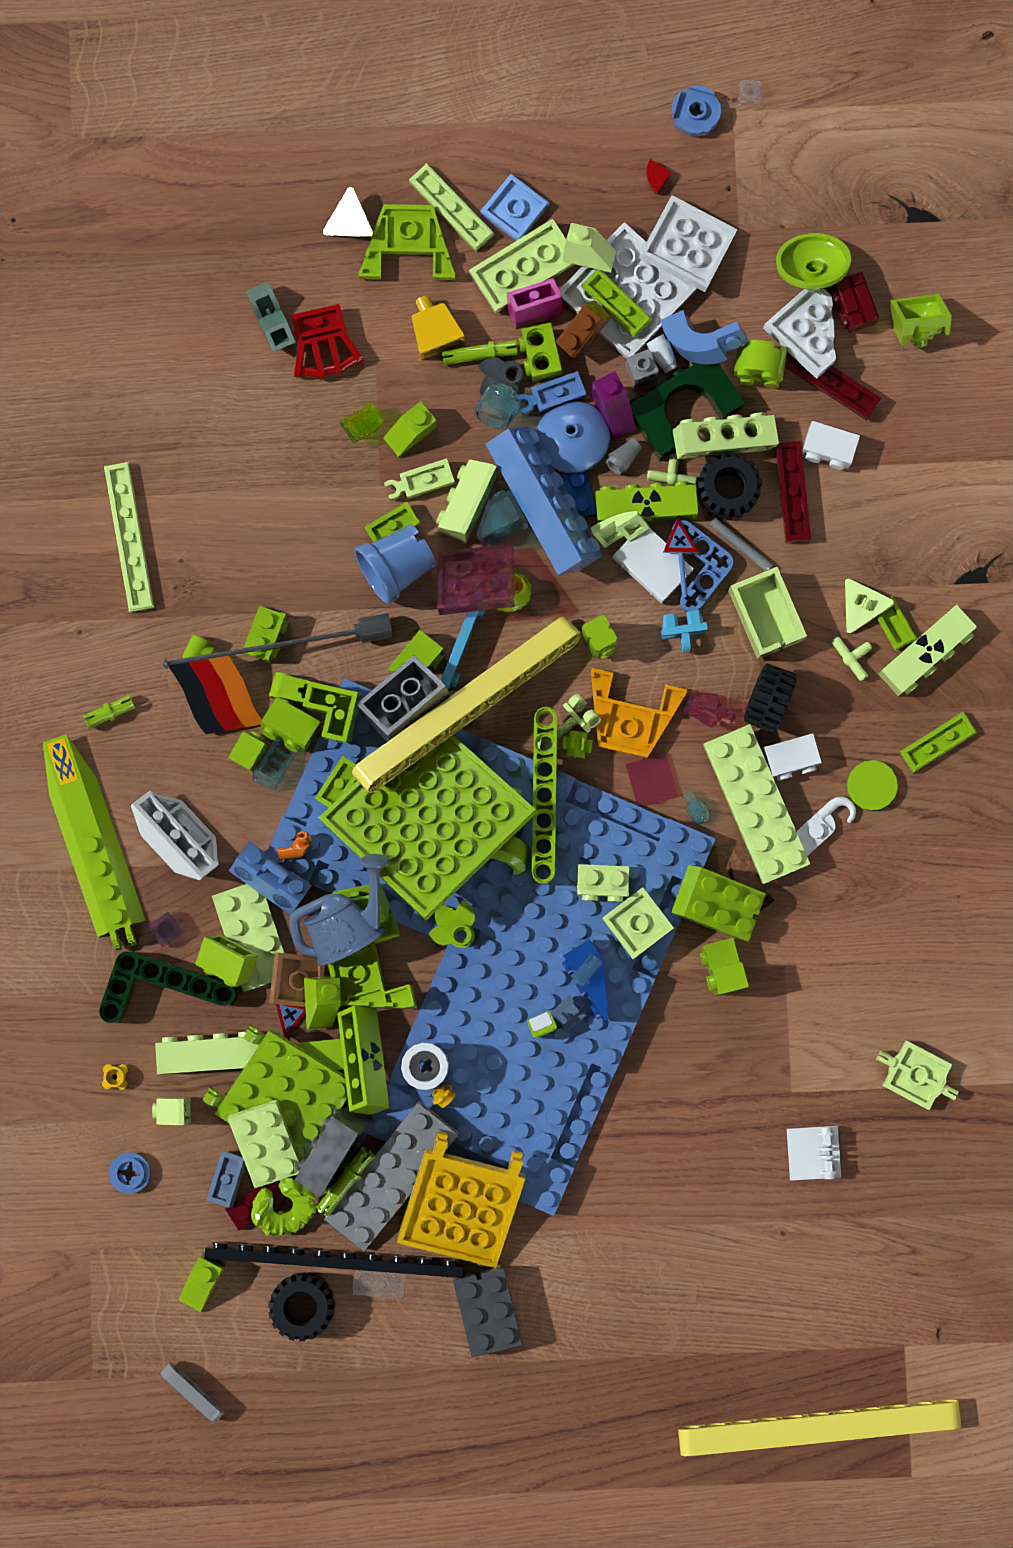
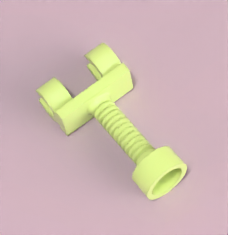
M579 694L573 695L568 703L563 705L571 714V717L557 729V742L577 724L589 733L591 728L597 726L601 721V718L593 709L587 711L582 719L576 714L587 705V702ZM542 739L538 742V747L542 751H549L553 746L549 739Z

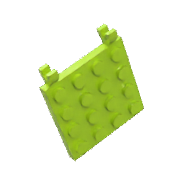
M250 1025L243 1038L250 1043L257 1044V1049L226 1096H223L210 1086L202 1101L210 1106L218 1107L215 1115L229 1123V1115L277 1099L300 1160L304 1157L308 1158L312 1151L309 1149L310 1144L316 1136L320 1137L324 1131L321 1128L322 1124L329 1115L333 1116L337 1109H341L348 1098L345 1075L274 1030L269 1029L264 1034L255 1026Z

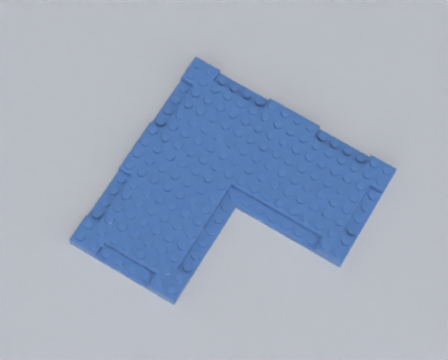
M345 678L340 686L341 689L360 693L362 698L372 691ZM360 710L351 745L327 740L321 737V732L284 817L282 816L266 852L270 855V858L288 871L294 872L309 884L331 894L334 891L367 885L370 878L367 868L360 863L361 859L319 820L318 817L328 807L315 799L342 756L357 765L364 758L387 743L364 719ZM461 729L454 734L460 742L510 787L522 790L521 796L533 806V759ZM542 764L538 767L537 771L542 777H548L552 773V768ZM556 770L554 878L548 884H538L532 877V817L514 835V837L525 842L530 848V856L524 872L515 875L510 865L490 858L442 905L456 910L461 901L466 900L475 913V921L472 925L475 937L472 944L466 948H458L453 944L447 946L387 1083L389 1108L373 1114L371 1120L374 1123L367 1133L386 1142L417 1102L421 1101L460 1132L445 1151L446 1154L508 1169L512 1151L522 1152L523 1165L520 1173H524L526 1179L519 1201L553 1216L556 1213L576 1162L681 920L680 916L671 913L688 865L703 868L715 842V838L636 806L576 780V778ZM542 789L537 793V798L545 803L550 801L552 794L550 791ZM540 815L537 818L538 826L541 828L549 827L551 825V818L548 815ZM300 831L309 833L312 842L303 857L279 860V847L292 846L297 838V833ZM541 840L537 843L536 849L538 852L545 854L551 850V844L547 840ZM578 864L629 866V897L643 887L674 929L632 959L602 919L623 902H609L608 897L598 896L597 901L582 900V896L577 895ZM542 865L536 869V875L540 879H547L551 875V871L547 866ZM379 877V882L390 905L389 913L393 912L398 923L430 936L429 932L438 927L435 913L426 921ZM465 931L457 933L459 940L466 939L467 934ZM588 939L591 940L604 962L608 1020L606 1021L602 1017L596 1018L589 1007L593 1002L588 995L583 997L576 987L579 980L575 974L570 976L562 965V962L565 961L563 955ZM568 996L586 1014L568 1032L552 1015L557 1030L536 1039L533 1038L527 1024L528 1019L547 1011L551 1012ZM424 1042L433 1043L441 1047L447 1055L449 1061L448 1074L439 1085L443 1084L445 1086L450 1084L456 1095L444 1108H441L438 1104H433L434 1097L432 1093L437 1087L428 1090L417 1089L409 1085L403 1077L401 1070L402 1059L406 1051L414 1045ZM430 1059L427 1061L420 1060L419 1063L422 1065L420 1068L421 1072L424 1073L426 1070L431 1072L433 1069L431 1067L432 1061Z

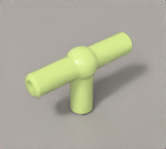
M676 453L669 455L668 472L653 470L647 472V479L652 481L666 482L669 485H675L676 482L688 481L690 485L697 484L696 476L677 474L679 459H677Z
M836 637L832 640V644L842 656L844 664L851 668L859 681L865 680L868 674L857 660L872 650L871 644L865 642L850 652L841 638Z

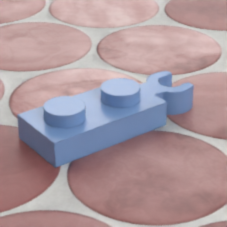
M576 371L532 387L531 392L533 395L521 394L516 397L517 403L521 401L528 403L526 408L521 409V415H527L534 407H537L539 413L561 404L586 397V392L579 373Z

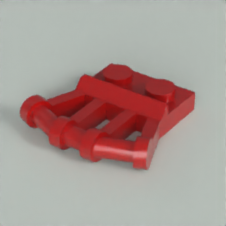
M340 304L291 315L298 342L294 377L301 378V376L324 380L326 376L334 374L341 376L343 372L356 363L361 364L364 362L363 357L347 336ZM342 339L352 354L342 362L339 360L335 340ZM329 341L334 364L323 367L318 344ZM312 345L317 368L303 366L305 347Z

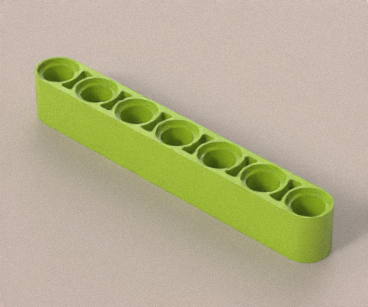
M549 707L538 709L534 716L533 807L537 813L532 819V877L538 884H548L552 881L555 874L557 715ZM545 713L551 715L553 722L549 726L541 725L538 721L540 715ZM542 739H549L553 746L549 751H542L538 747V742ZM548 764L552 768V773L548 777H542L537 771L540 765ZM542 789L550 791L552 798L544 803L538 800L537 793ZM540 815H548L551 818V825L547 828H541L537 824V818ZM547 840L551 844V850L545 854L538 852L536 845L539 841ZM544 865L550 869L551 875L547 879L537 877L536 869L539 866Z

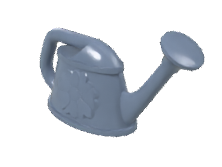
M368 854L360 860V863L367 868L370 875L369 901L365 910L362 911L353 902L351 897L342 894H327L292 912L289 925L295 947L306 956L317 957V964L323 966L357 952L380 937L385 930L380 926L379 875L381 869L388 864L389 859L381 854ZM309 914L311 915L303 923L307 926L313 947L304 942L300 928V919Z

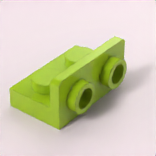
M259 606L244 648L279 642L281 636L287 634L290 626L287 614ZM281 647L243 654L271 663L273 658H278Z

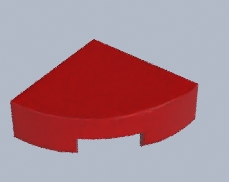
M650 159L647 165L646 177L651 190L658 195L671 175V171Z

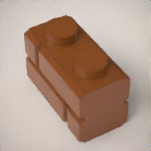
M594 300L585 303L580 309L579 314L573 318L556 340V343L573 358L582 355L611 319V314Z

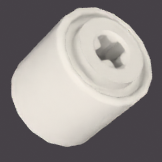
M424 1042L414 1045L406 1051L402 1059L401 1070L403 1077L409 1085L417 1089L428 1090L437 1087L444 1081L448 1074L449 1061L441 1047L433 1043ZM430 1059L432 1061V1071L426 1070L424 1073L421 1072L420 1068L422 1065L419 1063L420 1060L427 1061Z

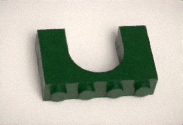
M692 362L693 365L688 369L680 368L671 375L672 379L663 383V381H660L650 388L651 392L645 396L639 394L629 401L635 425L659 461L676 451L673 428L667 421L664 413V405L673 394L683 390L700 393L708 400L720 420L727 419L728 416L743 409L745 402L719 363L697 364Z

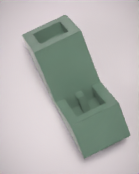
M267 281L247 290L246 294L272 352L295 343L269 282Z

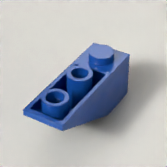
M588 939L563 955L565 961L562 962V965L570 976L575 974L579 980L576 987L583 997L588 995L593 1002L589 1007L596 1018L602 1017L606 1021L608 1020L604 962L591 940Z

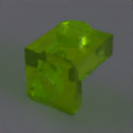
M370 401L361 410L343 418L340 425L354 444L376 433L384 420L381 412Z

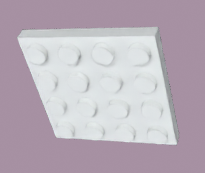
M624 222L607 240L616 250V256L611 273L603 272L651 317L652 321L633 338L611 317L599 334L620 354L627 358L637 354L662 328L661 319L675 314L696 292L697 288L639 258L646 241ZM582 266L559 290L562 301L576 314H579L580 309L585 303L594 300L581 288V285L597 269Z

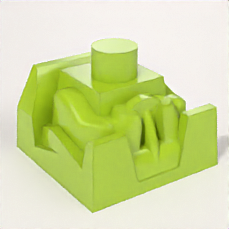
M940 294L890 300L893 330L902 346L908 342H913L915 347H925L928 344V340L933 339L934 335L940 334L942 329L946 335H950L952 315Z

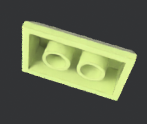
M469 460L467 466H461L457 475V479H460L456 488H451L446 500L449 502L446 511L441 510L436 521L439 524L438 529L440 533L465 544L467 543L497 478V466Z

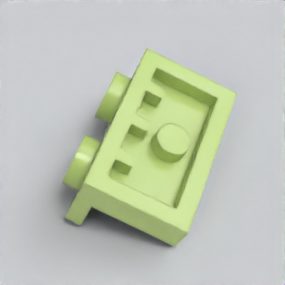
M578 864L577 895L582 896L584 901H597L598 896L608 897L609 902H623V897H629V866Z

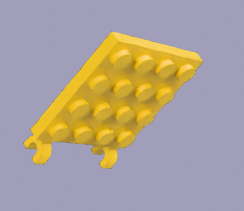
M438 1131L434 1149L425 1148L397 1237V1243L496 1268L526 1179L525 1174L520 1173L523 1165V1153L512 1151L508 1169L445 1153L448 1145V1133Z

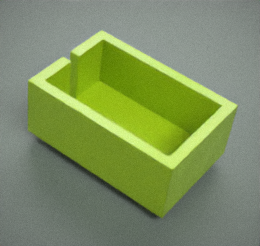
M688 865L671 913L735 939L749 942L756 923L753 915H759L766 893L705 868Z

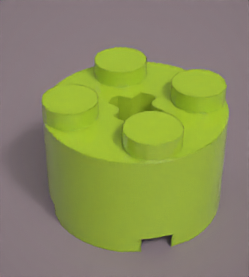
M748 340L744 346L740 345L736 350L734 376L740 379L739 383L745 386L763 383L766 387H779V382L783 381L787 348L782 345L780 349L774 348V342Z

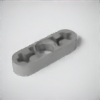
M169 1362L160 1372L169 1384L211 1422L216 1423L225 1413L219 1404L175 1364Z

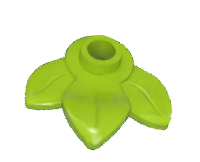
M463 900L456 910L447 906H441L435 912V920L438 927L429 932L430 937L439 945L453 944L458 948L470 946L475 937L472 928L475 921V913L471 905L466 900ZM465 931L467 934L466 939L459 940L457 933Z

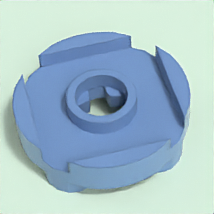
M693 85L682 92L680 91L672 104L671 115L673 124L677 129L689 136H707L710 134L711 130L717 126L721 115V105L715 97V93L701 85ZM695 106H699L700 111L703 113L701 115L699 114L698 116H694L692 112L689 111V109H694Z

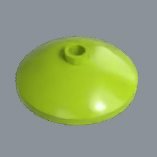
M821 233L803 234L788 240L781 246L776 256V268L779 275L789 284L808 290L823 289L838 283L847 275L851 267V254L848 247L838 238Z

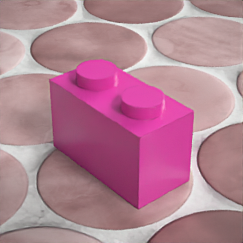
M554 278L507 292L508 312L516 330L563 315L562 296Z

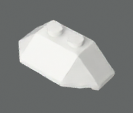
M149 791L132 803L131 808L140 835L175 873L201 880L219 865L216 837L182 800Z

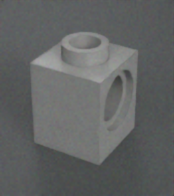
M650 349L626 358L625 367L634 388L658 378L659 371Z

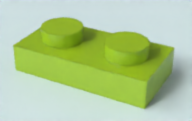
M408 502L364 528L372 542H375L409 524L416 528L420 525V522Z

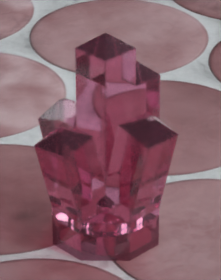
M691 690L683 710L684 714L694 717L710 728L723 722L731 724L735 720V712L721 707L722 704L717 694Z

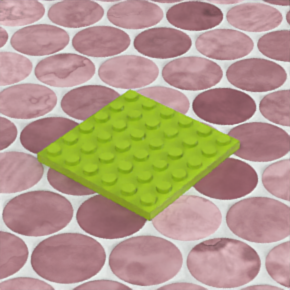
M452 735L375 792L369 793L357 780L318 818L360 859L368 854L386 856L389 862L381 869L379 877L427 921L537 812L532 805Z

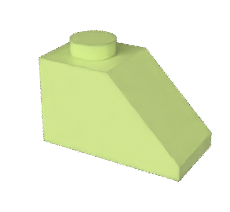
M571 223L565 243L563 261L611 273L616 250L595 228Z
M191 1097L157 1098V1103H153L152 1117L157 1119V1125H186L191 1123Z

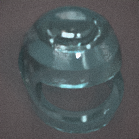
M493 383L487 387L481 399L477 402L474 415L479 421L488 426L505 429L519 412V395L513 387L506 383ZM484 412L492 414L500 418L501 420L491 418L487 416Z

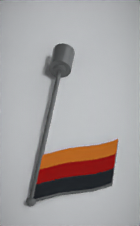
M388 613L358 618V624H354L353 630L170 661L165 659L163 666L167 669L170 668L181 685L192 714L205 734L261 725L262 719L254 708L244 680L229 657L230 655L354 634L356 639L361 638L362 643L392 638L391 623Z

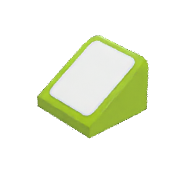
M549 1011L527 1020L529 1029L535 1039L557 1030L556 1023Z

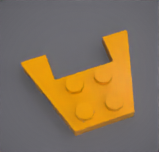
M591 668L594 711L601 718L600 723L596 726L598 747L648 758L687 694V689L665 685L660 709L657 710L609 699L608 695L614 673Z

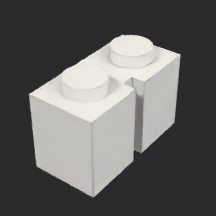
M812 421L804 441L802 455L806 456V460L819 463L822 460L827 461V463H830L829 466L837 470L848 469L852 463L860 435Z
M813 734L770 745L762 749L773 778L777 777L778 781L791 778L792 772L801 770L802 774L816 771V766L822 763Z

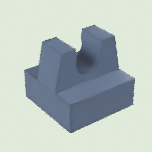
M570 996L550 1012L566 1032L586 1016Z

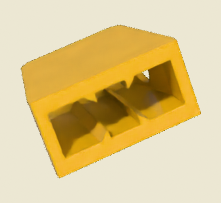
M429 295L416 300L420 312L413 314L411 317L421 360L441 353L442 350H448L465 343L463 332L444 303L433 306Z

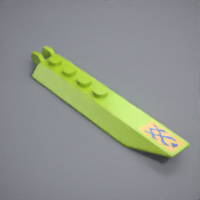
M67 734L43 742L49 796L97 937L110 933L113 946L116 951L122 950V943L117 930L125 928L128 942L131 946L136 945L137 941L132 925L146 921L98 779Z

